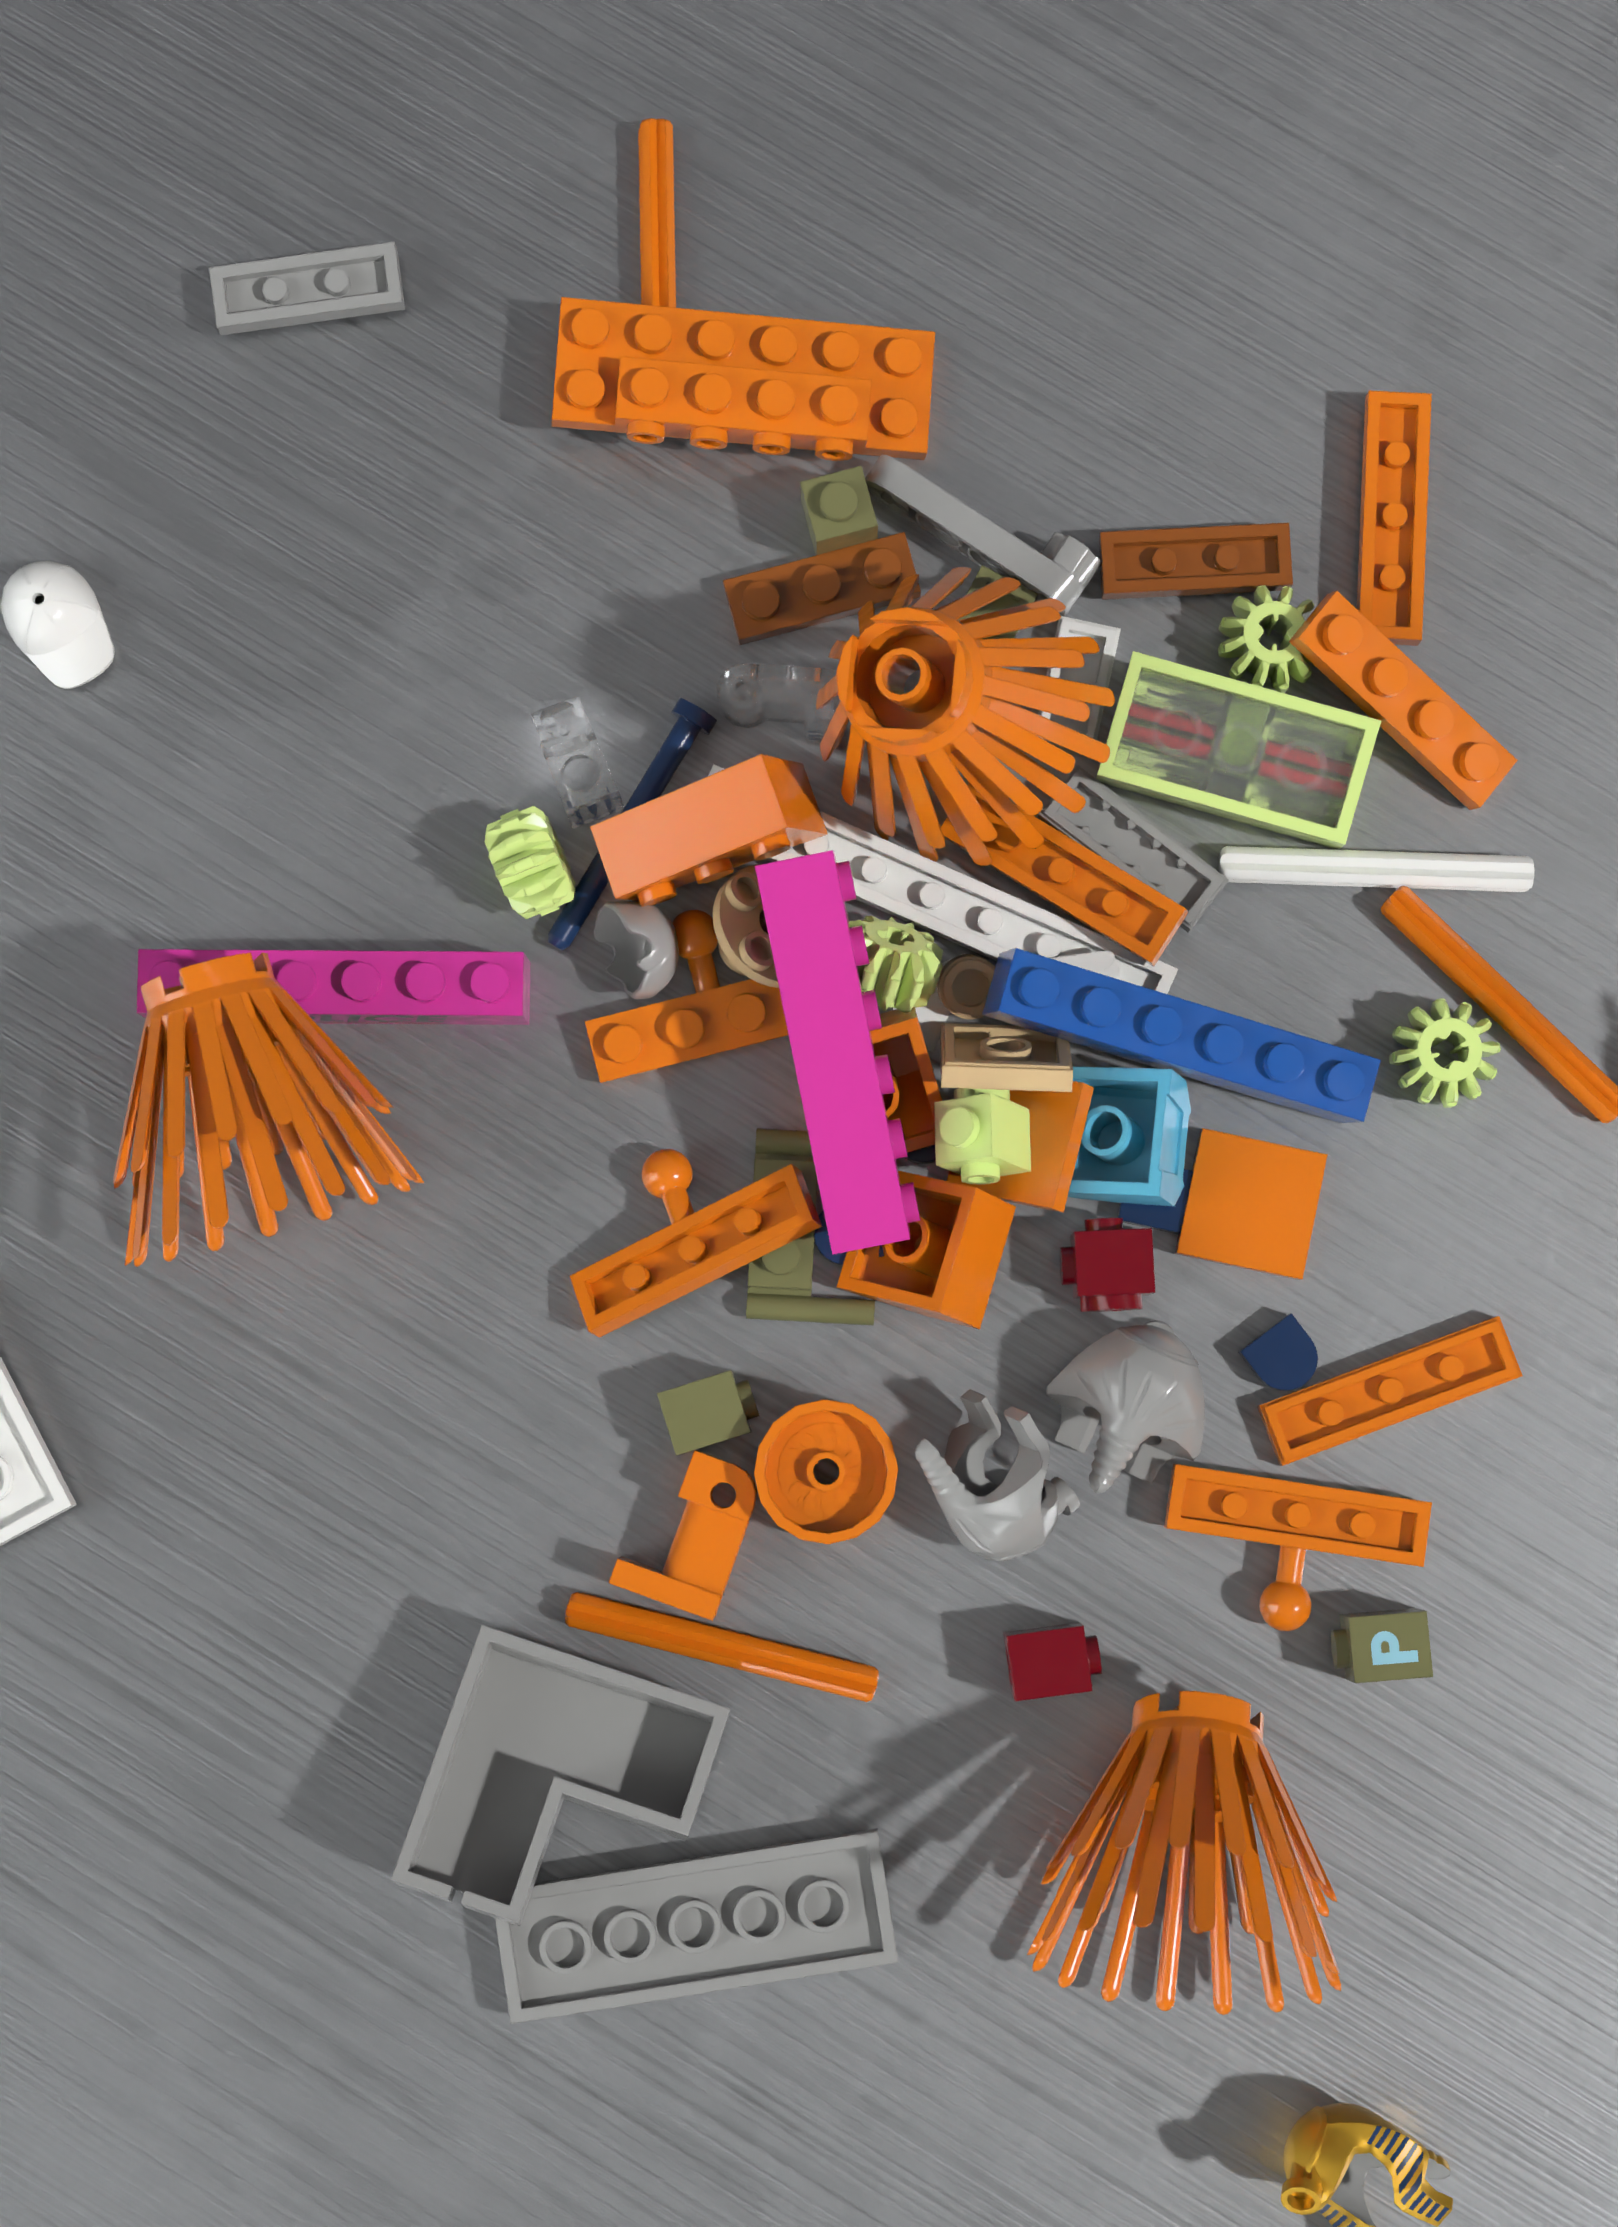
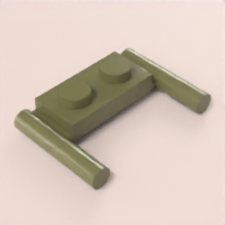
M757 1128L753 1183L793 1164L802 1171L816 1208L818 1180L808 1131ZM815 1230L749 1263L746 1319L874 1326L875 1300L811 1297Z

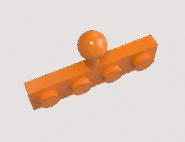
M701 910L682 912L672 923L677 934L679 956L688 961L696 993L585 1021L600 1083L788 1036L779 988L766 986L752 979L720 987L712 952L718 944L713 918Z
M661 1149L652 1153L642 1167V1181L649 1193L663 1199L671 1225L570 1275L588 1332L600 1338L822 1227L802 1171L793 1164H790L694 1213L687 1193L693 1175L689 1160L682 1153L674 1149Z
M1173 1464L1164 1528L1280 1545L1276 1581L1269 1584L1262 1592L1259 1608L1263 1619L1269 1626L1279 1631H1293L1300 1628L1308 1620L1311 1613L1310 1596L1301 1585L1306 1549L1424 1567L1432 1502Z

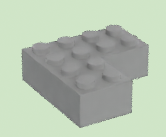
M481 1624L391 1880L397 1885L450 1903L453 1901L456 1890L463 1892L464 1895L461 1900L463 1907L520 1926L563 1800L684 1841L688 1840L728 1720L730 1708Z

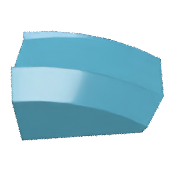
M1073 1066V1081L1088 1084L1094 1087L1068 1197L1117 1203L1175 1206L1184 1188L1183 1173L1188 1121L1191 1113L1187 1081L1173 1069Z

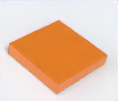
M1073 1081L1072 1092L1010 1090V1101L1029 1109L1031 1172L1000 1176V1181L991 1184H968L961 1181L960 1174L949 1171L947 1181L979 1188L1006 1202L1064 1213L1094 1087L1083 1082Z
M1202 1128L1197 1142L1192 1167L1193 1174L1175 1254L1290 1279L1303 1280L1328 1154Z

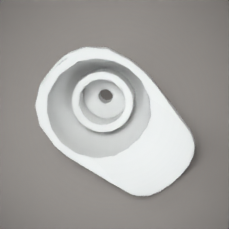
M52 560L36 561L24 565L22 568L20 567L10 576L3 588L0 605L6 628L15 644L54 685L62 689H74L90 682L110 666L114 659L115 650L101 608L88 582L74 568ZM38 596H44V601L41 604H35V599Z

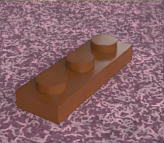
M1289 523L1100 532L1098 538L1101 561L1102 600L1255 592L1256 588L1265 585L1269 591H1281L1283 587H1292L1293 585Z
M905 532L729 578L723 580V586L739 645H744L856 615L870 600L874 602V609L886 607L892 600L901 581L916 575ZM919 582L912 593L913 599L921 597Z

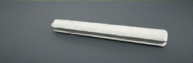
M1226 846L1221 849L1218 857V872L1229 879L1228 882L1381 888L1407 886L1411 889L1526 892L1532 888L1535 876L1534 862L1529 856Z

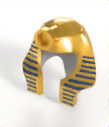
M1352 2103L1316 2106L1300 2117L1289 2132L1283 2153L1284 2170L1287 2180L1282 2185L1281 2203L1287 2210L1293 2213L1308 2215L1319 2211L1333 2227H1376L1370 2218L1364 2199V2181L1370 2169L1385 2167L1392 2176L1394 2203L1403 2212L1438 2227L1452 2211L1453 2198L1436 2191L1425 2179V2176L1430 2179H1445L1449 2177L1450 2168L1448 2162L1442 2156L1435 2155L1433 2151L1427 2150L1417 2139L1363 2106Z

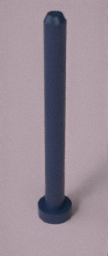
M679 698L671 711L678 720L621 813L661 797L699 732L709 735L717 722L712 715L697 705ZM599 851L576 886L573 900L565 904L548 933V943L562 951L571 945L609 882Z

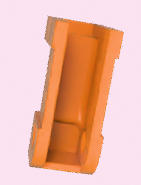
M694 1450L678 1497L688 1501L663 1570L661 1571L621 1556L617 1558L609 1584L713 1621L755 1508L757 1490L755 1482L747 1470L737 1464ZM719 1483H728L735 1489L736 1498L729 1507H721L713 1499V1490Z

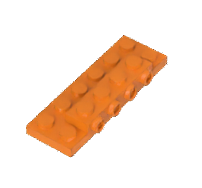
M561 297L551 427L627 433V439L642 444L662 443L665 437L690 439L692 446L709 450L726 448L727 443L753 445L752 449L755 452L766 455H784L790 452V448L815 450V455L818 458L831 461L849 460L853 454L887 455L894 458L925 460L928 450L935 332Z

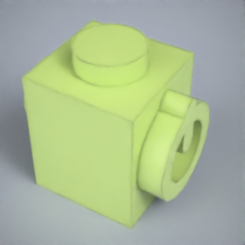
M958 1088L954 1090V1099L934 1102L936 1166L960 1174L961 1181L968 1184H991L1000 1181V1176L1031 1172L1029 1109L1010 1101V1090Z

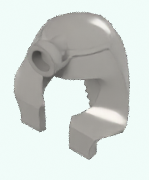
M1154 1320L1144 1325L1117 1328V1330L1101 1337L1077 1355L1047 1386L1046 1396L1060 1404L1061 1424L1054 1439L1055 1441L1085 1453L1100 1418L1102 1420V1428L1099 1431L1100 1437L1096 1442L1097 1450L1094 1451L1095 1459L1091 1463L1093 1470L1089 1474L1090 1487L1095 1493H1104L1112 1487L1114 1479L1120 1476L1121 1470L1153 1484L1160 1468L1176 1456L1194 1461L1201 1452L1205 1421V1402L1202 1378L1198 1368L1199 1364L1189 1348L1174 1334L1172 1328L1165 1322Z
M969 1389L960 1397L968 1412L969 1422L951 1431L948 1437L945 1459L940 1456L939 1451L925 1438L916 1447V1459L920 1462L919 1464L924 1470L923 1473L928 1478V1483L932 1486L935 1498L952 1532L969 1551L984 1557L985 1560L1006 1561L1023 1557L1043 1546L1055 1528L1058 1516L1061 1513L1069 1516L1079 1508L1080 1502L1072 1488L1061 1478L1054 1477L1050 1481L1045 1479L1049 1467V1444L1038 1430L1031 1415L1012 1406L1004 1411V1415L1019 1443L1015 1462L1001 1484L996 1485L985 1478L983 1466L985 1451L994 1441L1000 1438L1001 1423L987 1397Z

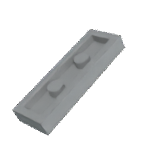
M395 242L209 267L216 327L221 335L405 310L398 250Z

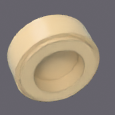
M963 954L952 958L943 966L937 983V992L942 1004L952 1014L963 1019L984 1017L982 1013L995 966L985 958L974 954Z

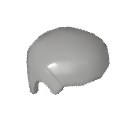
M610 901L601 907L597 913L594 928L595 939L606 943L614 950V961L605 968V972L624 983L626 994L634 999L652 998L665 988L676 972L679 949L673 923L669 916L654 905L641 907L639 901Z

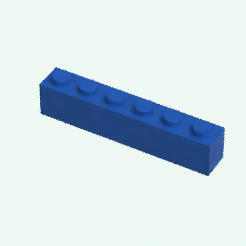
M1018 948L999 953L982 1013L984 1016L1159 1069H1173L1182 1076L1338 1123L1364 1122L1381 1062L1380 1059Z

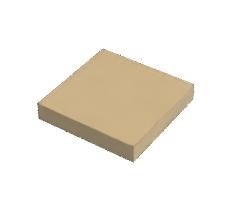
M944 1023V1025H941V1088L1072 1092L1073 1065L1069 1041L1015 1025Z

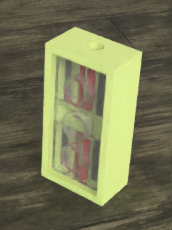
M1133 651L1106 742L1110 748V756L1105 763H1100L1096 779L1106 785L1339 850L1347 841L1381 720Z

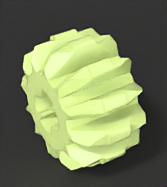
M1265 585L1256 588L1254 604L1247 598L1238 596L1231 606L1236 617H1223L1219 625V631L1231 639H1227L1219 645L1218 655L1223 658H1239L1229 671L1230 677L1236 680L1242 677L1248 670L1254 674L1250 684L1263 687L1267 677H1271L1273 688L1281 693H1285L1289 688V675L1295 680L1305 683L1312 674L1307 663L1310 661L1289 641L1312 612L1315 606L1312 600L1307 599L1297 608L1289 604L1293 596V589L1290 586L1283 587L1277 601H1272L1270 591ZM1263 629H1266L1267 636L1271 634L1272 630L1282 634L1284 639L1279 646L1280 650L1277 651V644L1275 643L1270 650L1261 645L1259 641L1264 633Z
M535 806L521 811L516 809L501 815L500 820L487 825L484 842L489 852L488 857L494 867L495 875L502 886L504 896H507L513 910L525 919H529L538 914L544 916L560 909V905L573 900L575 881L570 871L571 867L564 854V849L558 840L556 831L553 830L548 816Z
M865 916L863 921H850L849 927L862 925L868 952L869 964L857 966L862 992L875 990L878 1006L883 1011L890 1007L902 1012H910L913 1007L927 1006L931 994L935 992L943 967L941 963L943 950L934 943V937L927 932L915 930L912 923L902 924L896 922L892 917L888 918V920H880L874 916Z
M1440 998L1432 1002L1431 1017L1418 1006L1408 1012L1409 1021L1414 1029L1404 1026H1398L1394 1029L1392 1037L1398 1043L1408 1047V1049L1391 1053L1389 1055V1063L1396 1066L1409 1065L1411 1071L1402 1075L1397 1083L1400 1088L1404 1089L1414 1084L1417 1080L1420 1081L1422 1086L1417 1096L1419 1103L1424 1105L1429 1103L1435 1096L1437 1089H1439L1443 1107L1452 1108L1457 1105L1458 1090L1469 1100H1473L1481 1095L1480 1085L1476 1078L1490 1081L1497 1074V1069L1482 1060L1481 1057L1496 1055L1501 1049L1498 1042L1489 1041L1481 1043L1479 1035L1488 1031L1492 1026L1488 1018L1481 1019L1473 1026L1469 1025L1467 1021L1471 1015L1472 1006L1466 1002L1461 1003L1456 1008L1451 1018L1446 1000ZM1446 1039L1455 1047L1449 1053H1457L1458 1060H1454L1448 1065L1441 1067L1434 1060L1439 1056V1053L1431 1054V1046H1436Z

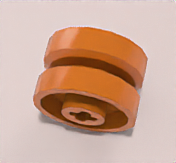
M822 1399L797 1405L772 1423L758 1446L754 1477L760 1502L779 1527L800 1540L833 1544L857 1538L880 1521L894 1498L898 1465L892 1441L874 1417L853 1404ZM821 1459H831L838 1465L839 1476L831 1484H822L819 1482V1479L816 1480L814 1477V1466Z

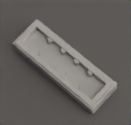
M1077 765L1064 783L1085 798L1084 808L1078 813H1072L1051 798L1039 813L1038 819L1186 908L1188 914L1180 927L1189 932L1229 879Z

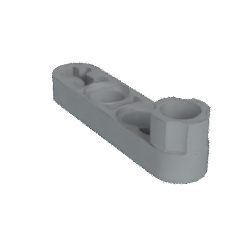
M881 455L865 477L868 491L876 499L980 567L983 565L1004 577L1017 579L1022 586L1038 594L1036 601L1048 598L1061 601L1066 606V609L1060 612V616L1068 614L1101 565L1100 559L1087 546L1071 536H1065L1058 532L1052 535L1042 552H1038L890 456Z

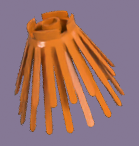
M957 567L952 569L909 608L913 599L912 593L919 582V574L912 575L901 581L886 611H881L875 615L873 600L867 602L858 611L860 635L856 637L852 634L848 641L837 640L829 653L828 658L839 659L836 675L818 691L816 709L823 708L837 695L840 702L820 743L822 759L824 762L827 761L834 749L839 747L850 721L849 742L841 794L848 805L852 806L854 804L866 740L874 828L881 838L888 841L889 837L894 836L896 831L890 757L921 856L938 862L936 849L945 847V838L922 772L975 864L987 866L992 863L991 855L984 842L995 840L998 834L959 772L1029 849L1038 848L1044 843V837L1015 804L1027 815L1034 816L1041 812L1043 803L998 760L1072 813H1078L1085 806V798L1020 750L1067 774L1074 769L1075 758L1044 739L1100 763H1105L1109 759L1110 748L1107 744L1015 704L1085 722L1090 715V710L1086 703L1112 707L1115 703L1113 691L1106 687L1003 667L1081 668L1085 664L1082 654L1098 653L1100 651L1099 645L1093 638L1088 636L982 639L1056 622L1061 618L1060 612L1066 609V606L1057 599L1048 598L958 620L1018 589L1021 585L1020 581L1011 577H1003L936 610H932L963 584L964 579L970 574L971 568ZM920 670L918 684L913 690L905 694L906 680L911 674Z
M262 952L254 961L251 953H242L179 969V986L164 989L161 976L141 986L147 1016L142 1031L113 1177L114 1189H116L126 1178L134 1138L131 1159L132 1184L134 1188L125 1266L130 1264L133 1259L135 1267L142 1265L148 1253L162 1079L163 1258L167 1262L175 1259L179 1250L180 1178L184 1173L185 1077H188L206 1241L208 1248L212 1251H218L222 1248L225 1241L223 1227L229 1221L223 1170L229 1168L232 1163L229 1140L234 1137L238 1145L259 1229L267 1237L274 1236L278 1231L275 1211L284 1210L288 1204V1198L275 1159L276 1155L283 1152L284 1146L313 1214L322 1221L331 1218L332 1209L320 1180L325 1190L331 1195L340 1196L345 1192V1185L322 1140L328 1142L360 1199L368 1205L377 1204L378 1196L349 1145L376 1183L388 1185L391 1182L395 1188L402 1192L410 1191V1185L407 1180L414 1181L415 1183H424L414 1167L367 1108L372 1107L380 1113L391 1114L389 1108H394L393 1105L274 978L268 953Z
M1179 1691V1706L1173 1708V1710L1159 1712L1160 1693L1148 1695L1136 1701L1132 1713L1131 1732L1124 1740L1046 1867L1047 1871L1042 1879V1885L1050 1883L1057 1877L1070 1853L1072 1856H1075L1027 1955H1031L1038 1951L1032 1966L1033 1972L1040 1971L1048 1963L1123 1801L1059 1974V1986L1061 1988L1070 1986L1077 1976L1093 1929L1098 1924L1101 1914L1107 1908L1128 1847L1132 1845L1143 1816L1101 1989L1102 1998L1107 2002H1111L1118 1997L1136 1926L1145 1928L1153 1922L1168 1844H1170L1155 1999L1156 2005L1160 2010L1168 2011L1172 2009L1175 2003L1189 1863V1928L1196 1934L1210 1931L1214 2008L1221 2015H1226L1232 2010L1226 1843L1231 1857L1240 1923L1245 1932L1255 1936L1267 2005L1272 2011L1281 2012L1284 2007V1998L1249 1805L1251 1804L1306 1994L1315 2004L1321 2003L1322 1992L1312 1957L1317 1956V1952L1327 1981L1334 1989L1341 1991V1983L1338 1976L1340 1972L1319 1914L1324 1917L1329 1916V1909L1322 1891L1332 1901L1337 1902V1898L1270 1753L1263 1743L1264 1715L1260 1711L1250 1720V1703L1223 1694L1200 1691Z

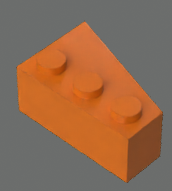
M759 754L590 826L615 899L639 901L641 907L657 905L677 896V887L697 881L698 884H704L721 879L733 873L734 867L754 860H763L779 855L791 847L828 835L803 763Z

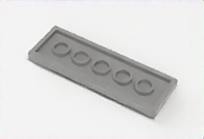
M878 1828L536 1882L520 1926L495 1918L510 2024L899 1962Z

